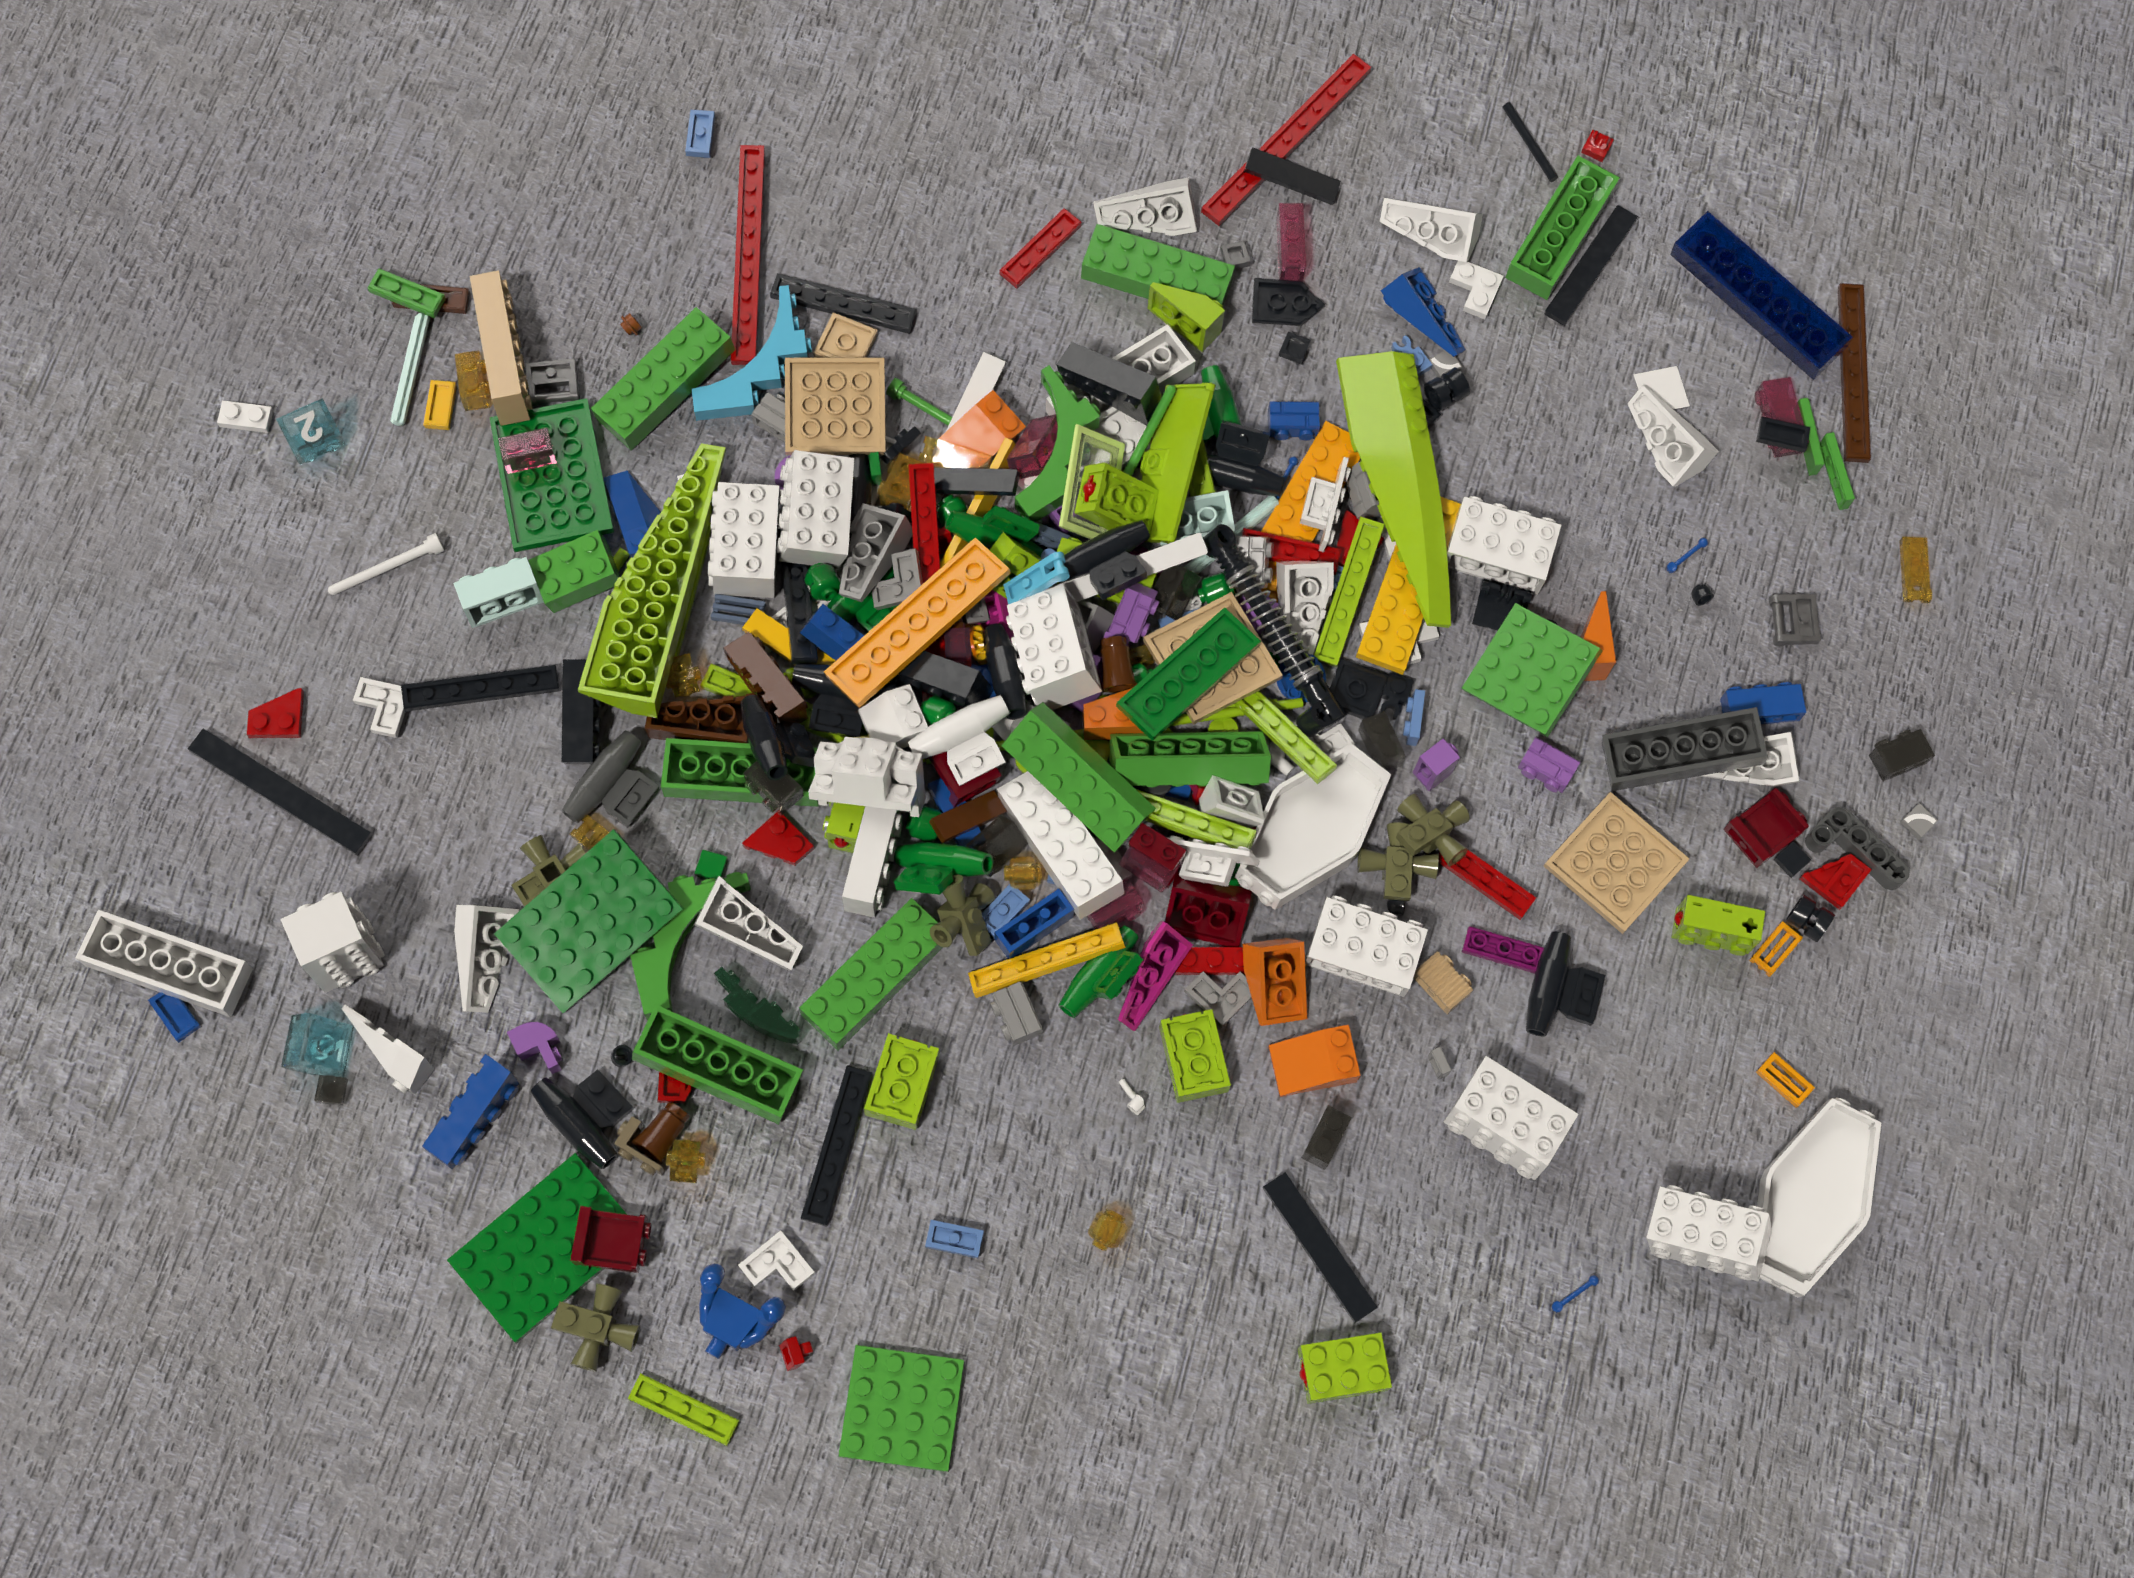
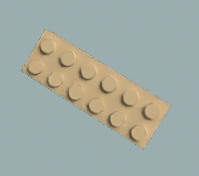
M499 270L470 276L491 399L500 425L530 420L528 410H532L533 407L530 395H528L527 389H529L526 374H524L525 364L523 355L520 352L521 342L516 330L518 326L512 309L514 305L511 293H509L507 280L501 279Z

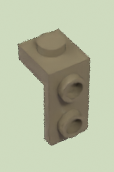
M633 1116L629 1122L625 1120L617 1132L619 1137L614 1143L617 1149H619L617 1154L629 1162L634 1158L642 1163L640 1168L652 1176L655 1172L662 1176L665 1172L662 1166L631 1148L633 1145L632 1141L644 1128L642 1122Z

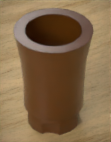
M1111 636L1103 638L1101 640L1102 691L1117 693L1133 688L1137 685L1132 669L1126 637Z
M669 1102L632 1141V1144L645 1156L658 1164H662L669 1149L684 1129V1124L689 1120L690 1116L679 1106Z

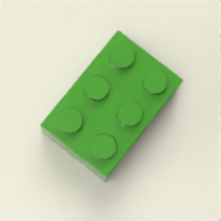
M598 530L528 560L544 604L553 613L613 588L615 582L620 577L607 540Z

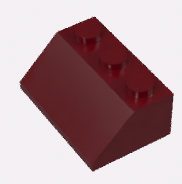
M1176 872L1165 923L1185 937L1229 947H1239L1252 891L1239 886L1228 885L1227 887L1185 880Z

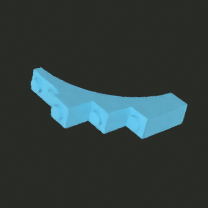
M789 285L779 286V308L776 322L769 339L760 352L744 368L730 377L711 385L692 389L696 421L751 415L755 409L754 405L759 404L758 390L782 388L781 379H785V358H808L807 353L812 352L810 338H805L804 330H799L798 316L793 317L792 309L797 307L795 293L790 294Z

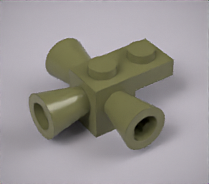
M1412 794L1399 805L1397 811L1413 823L1399 831L1396 838L1412 856L1422 850L1428 855L1438 848L1448 866H1453L1465 856L1468 849L1449 836L1452 828L1469 822L1468 810L1461 802L1454 800L1442 813L1437 808L1428 813L1417 794Z
M1400 822L1387 824L1390 846H1387L1384 854L1365 848H1360L1358 873L1382 870V880H1384L1383 899L1410 901L1412 873L1435 880L1437 878L1438 854L1413 857L1397 840L1398 832L1410 824Z
M543 835L534 837L520 847V850L536 865L533 867V872L511 885L524 907L585 854L579 843L560 861L555 854L550 857Z
M953 875V882L942 892L947 901L937 910L941 922L930 928V936L937 945L949 947L956 935L961 933L969 956H978L992 942L981 910L988 907L995 900V896L987 885L977 883L972 888L968 897H965L963 876Z
M597 1283L593 1311L559 1301L551 1329L577 1336L583 1340L570 1363L571 1365L597 1372L600 1345L608 1347L610 1341L633 1352L638 1341L640 1325L616 1324L614 1317L610 1316L623 1291Z

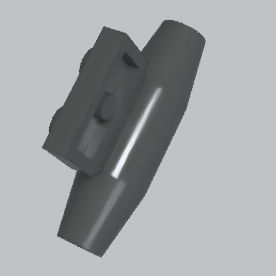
M625 730L609 744L576 783L562 809V813L573 822L579 823L602 802L607 814L628 828L659 789L658 784L640 771L628 769L641 745V741L635 735Z

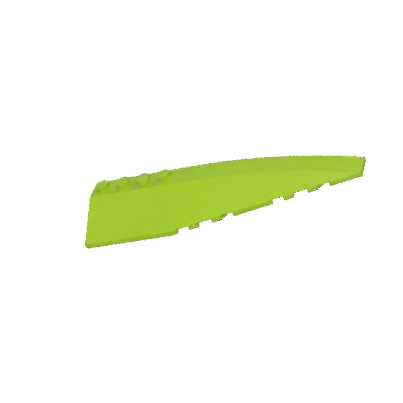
M1390 351L1340 357L1336 360L1352 448L1354 452L1359 453L1361 458L1360 467L1369 477L1371 483L1368 486L1371 493L1379 501L1377 505L1391 541L1397 544L1399 549L1397 552L1400 562L1405 563L1408 570L1406 577L1409 584L1415 587L1417 592L1415 598L1427 626L1449 628L1451 626L1450 588L1443 512L1414 354Z
M700 444L686 467L687 471L682 479L680 478L676 483L671 497H668L663 504V510L652 522L639 543L634 557H631L628 561L623 575L617 579L613 591L604 600L578 687L579 693L631 714L658 717L696 579L713 510L712 495L713 491H717L726 447Z

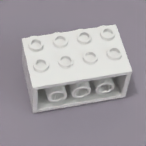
M794 450L790 458H786L785 465H782L780 480L784 481V488L780 489L778 500L779 504L782 505V514L779 513L777 518V528L781 529L780 538L776 539V553H779L780 562L805 565L824 563L838 569L846 559L849 549L854 458Z
M718 482V491H713L712 533L709 544L710 561H708L709 586H713L714 595L774 598L779 485Z
M1475 496L1464 497L1458 510L1447 548L1448 569L1532 591L1531 593L1538 595L1547 578L1561 525L1551 518L1543 517L1540 519L1533 517L1527 511L1519 510L1516 512L1507 509L1505 505L1494 503L1493 505L1485 503L1481 498Z
M1064 584L1007 605L1009 615L1006 616L1009 628L1014 633V637H1011L1012 644L1020 658H1017V664L1021 673H1024L1025 679L1022 680L1023 688L1027 695L1031 694L1036 706L1044 702L1051 710L1102 692L1080 606Z
M342 892L329 893L322 897L321 901L315 904L302 905L296 910L297 912L280 919L300 966L325 993L338 987H348L354 983L355 979L363 975L364 977L374 975L379 971V968L384 966L381 957H384L385 954L379 942L372 935L375 932L369 919H366L364 913L360 911L358 905H355L351 897L347 899Z
M1339 896L1326 897L1308 950L1305 965L1404 997L1410 990L1428 929L1422 928L1423 924L1417 921L1408 920L1406 923L1397 920L1398 916L1392 913L1382 912L1381 915L1372 912V908L1364 904H1357V907L1347 904V900Z
M1485 1056L1447 1115L1444 1123L1448 1125L1452 1132L1458 1135L1463 1134L1469 1138L1471 1143L1477 1148L1486 1149L1494 1154V1158L1499 1162L1510 1164L1516 1168L1521 1176L1536 1180L1550 1163L1577 1118L1578 1113Z
M1668 1185L1667 1188H1659L1647 1234V1242L1651 1254L1658 1258L1673 1259L1685 1265L1700 1266L1716 1273H1727L1743 1280L1759 1282L1772 1231L1769 1213H1765V1209L1757 1206L1741 1207L1738 1206L1737 1202L1729 1199L1713 1200L1710 1199L1711 1196L1701 1192H1695L1694 1195L1685 1193L1682 1188Z

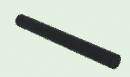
M1511 102L1504 104L1502 108L1549 181L1554 182L1557 180L1558 175Z

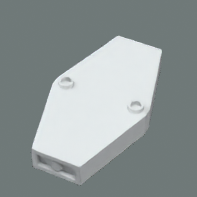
M1352 743L1328 756L1337 764V769L1319 784L1304 771H1301L1279 784L1273 790L1263 812L1265 821L1257 826V836L1250 849L1253 851V855L1260 861L1259 865L1240 864L1235 875L1239 884L1243 888L1250 889L1266 906H1271L1275 910L1348 867L1357 856L1391 774Z
M1831 1098L1826 1101L1764 1170L1760 1179L1757 1207L1765 1209V1213H1769L1772 1229L1760 1279L1797 1298L1805 1296L1863 1230L1871 1214L1881 1122L1876 1120L1875 1115L1868 1111H1857L1851 1108V1104L1841 1098Z

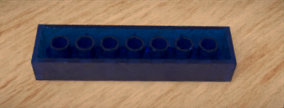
M1707 211L1674 243L1670 255L1811 379L1815 380L1848 347L1853 336L1710 212Z

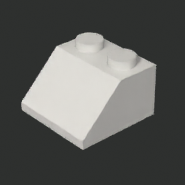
M910 684L886 691L858 710L869 738L894 742L901 749L908 747V742L928 728Z
M1212 775L1199 798L1201 812L1250 829L1263 824L1265 818L1259 791Z

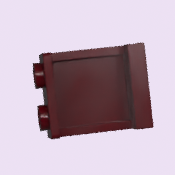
M947 752L928 757L950 791L949 800L953 807L995 786L1002 776L998 769L994 768L959 786L947 764Z
M1775 787L1768 795L1739 817L1736 816L1723 830L1751 863L1758 868L1802 835L1809 825L1805 816L1800 811H1796L1790 804L1788 796Z
M1141 823L1129 841V846L1132 847V850L1126 857L1125 862L1169 889L1174 881L1175 873H1179L1181 870L1186 849L1144 823Z
M580 1206L570 1261L574 1265L639 1273L640 1266H645L647 1250H643L645 1239L650 1238L652 1223H648L647 1216L642 1214L640 1216L596 1211L591 1207Z

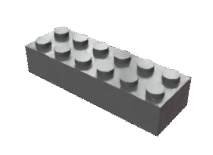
M1757 707L1602 735V747L1611 792L1764 765L1768 756Z

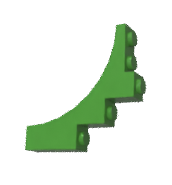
M1050 365L1041 370V383L1049 394L1056 413L1057 439L1052 455L1043 471L1030 486L1015 496V509L1021 516L1028 517L1033 522L1040 520L1063 504L1075 425L1078 424L1094 431L1099 428L1101 416L1098 407L1094 403L1090 404L1087 398L1078 402L1076 394L1072 390H1068L1064 385L1061 374L1058 371L1054 372ZM1085 443L1083 445L1080 466L1089 461L1090 446ZM1077 483L1075 497L1078 496L1080 483Z
M733 872L724 878L726 883L740 894L751 890L747 873ZM687 875L675 877L672 882H668L670 893L684 909L653 935L656 948H640L635 951V954L630 955L643 1012L647 1021L655 1005L673 1012L670 992L675 960L686 936L695 926L694 923L716 881L714 878L706 879L700 885H696L693 876L688 877Z

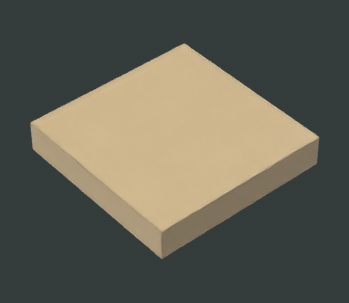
M832 313L813 355L816 358H866L876 339L878 330Z

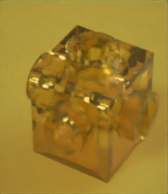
M690 653L674 657L666 684L667 689L672 688L675 698L700 692L698 681H702L699 666H694Z
M674 1140L672 1150H667L666 1166L670 1167V1181L697 1183L699 1169H704L706 1153H701L700 1141Z

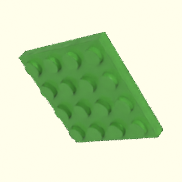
M1515 603L1462 686V689L1548 737L1602 653V650Z
M855 1345L838 1456L949 1472L964 1360Z

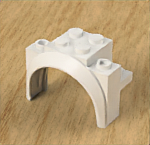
M845 737L840 743L820 741L814 756L815 776L808 791L809 799L818 800V804L827 806L829 802L908 811L910 816L920 817L926 800L921 753L906 752L896 746L894 742H886L874 738ZM891 777L894 778L899 784H892Z

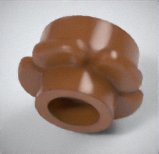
M630 313L625 317L621 316L623 322L620 325L629 335L632 333L638 335L637 332L642 329L638 321Z

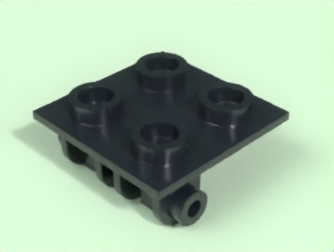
M1483 579L1472 624L1498 631L1515 603L1528 609V604L1532 598V591Z

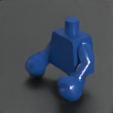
M714 1263L706 1266L700 1275L702 1295L699 1303V1314L703 1331L713 1337L705 1352L720 1359L726 1346L739 1351L741 1348L747 1349L763 1340L769 1329L783 1318L786 1306L780 1297H772L759 1310L725 1290L718 1288L724 1279L725 1270L721 1265Z

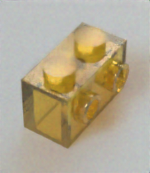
M480 351L455 354L460 399L465 411L490 408L489 396H491L489 382L486 380L485 360L482 359Z
M899 453L896 461L892 460L889 465L887 480L882 481L878 488L877 494L880 496V505L887 506L890 503H900L909 511L911 500L908 464H922L924 462Z

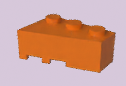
M1132 688L1083 704L1084 740L1110 739V734L1143 733L1116 707L1117 701Z

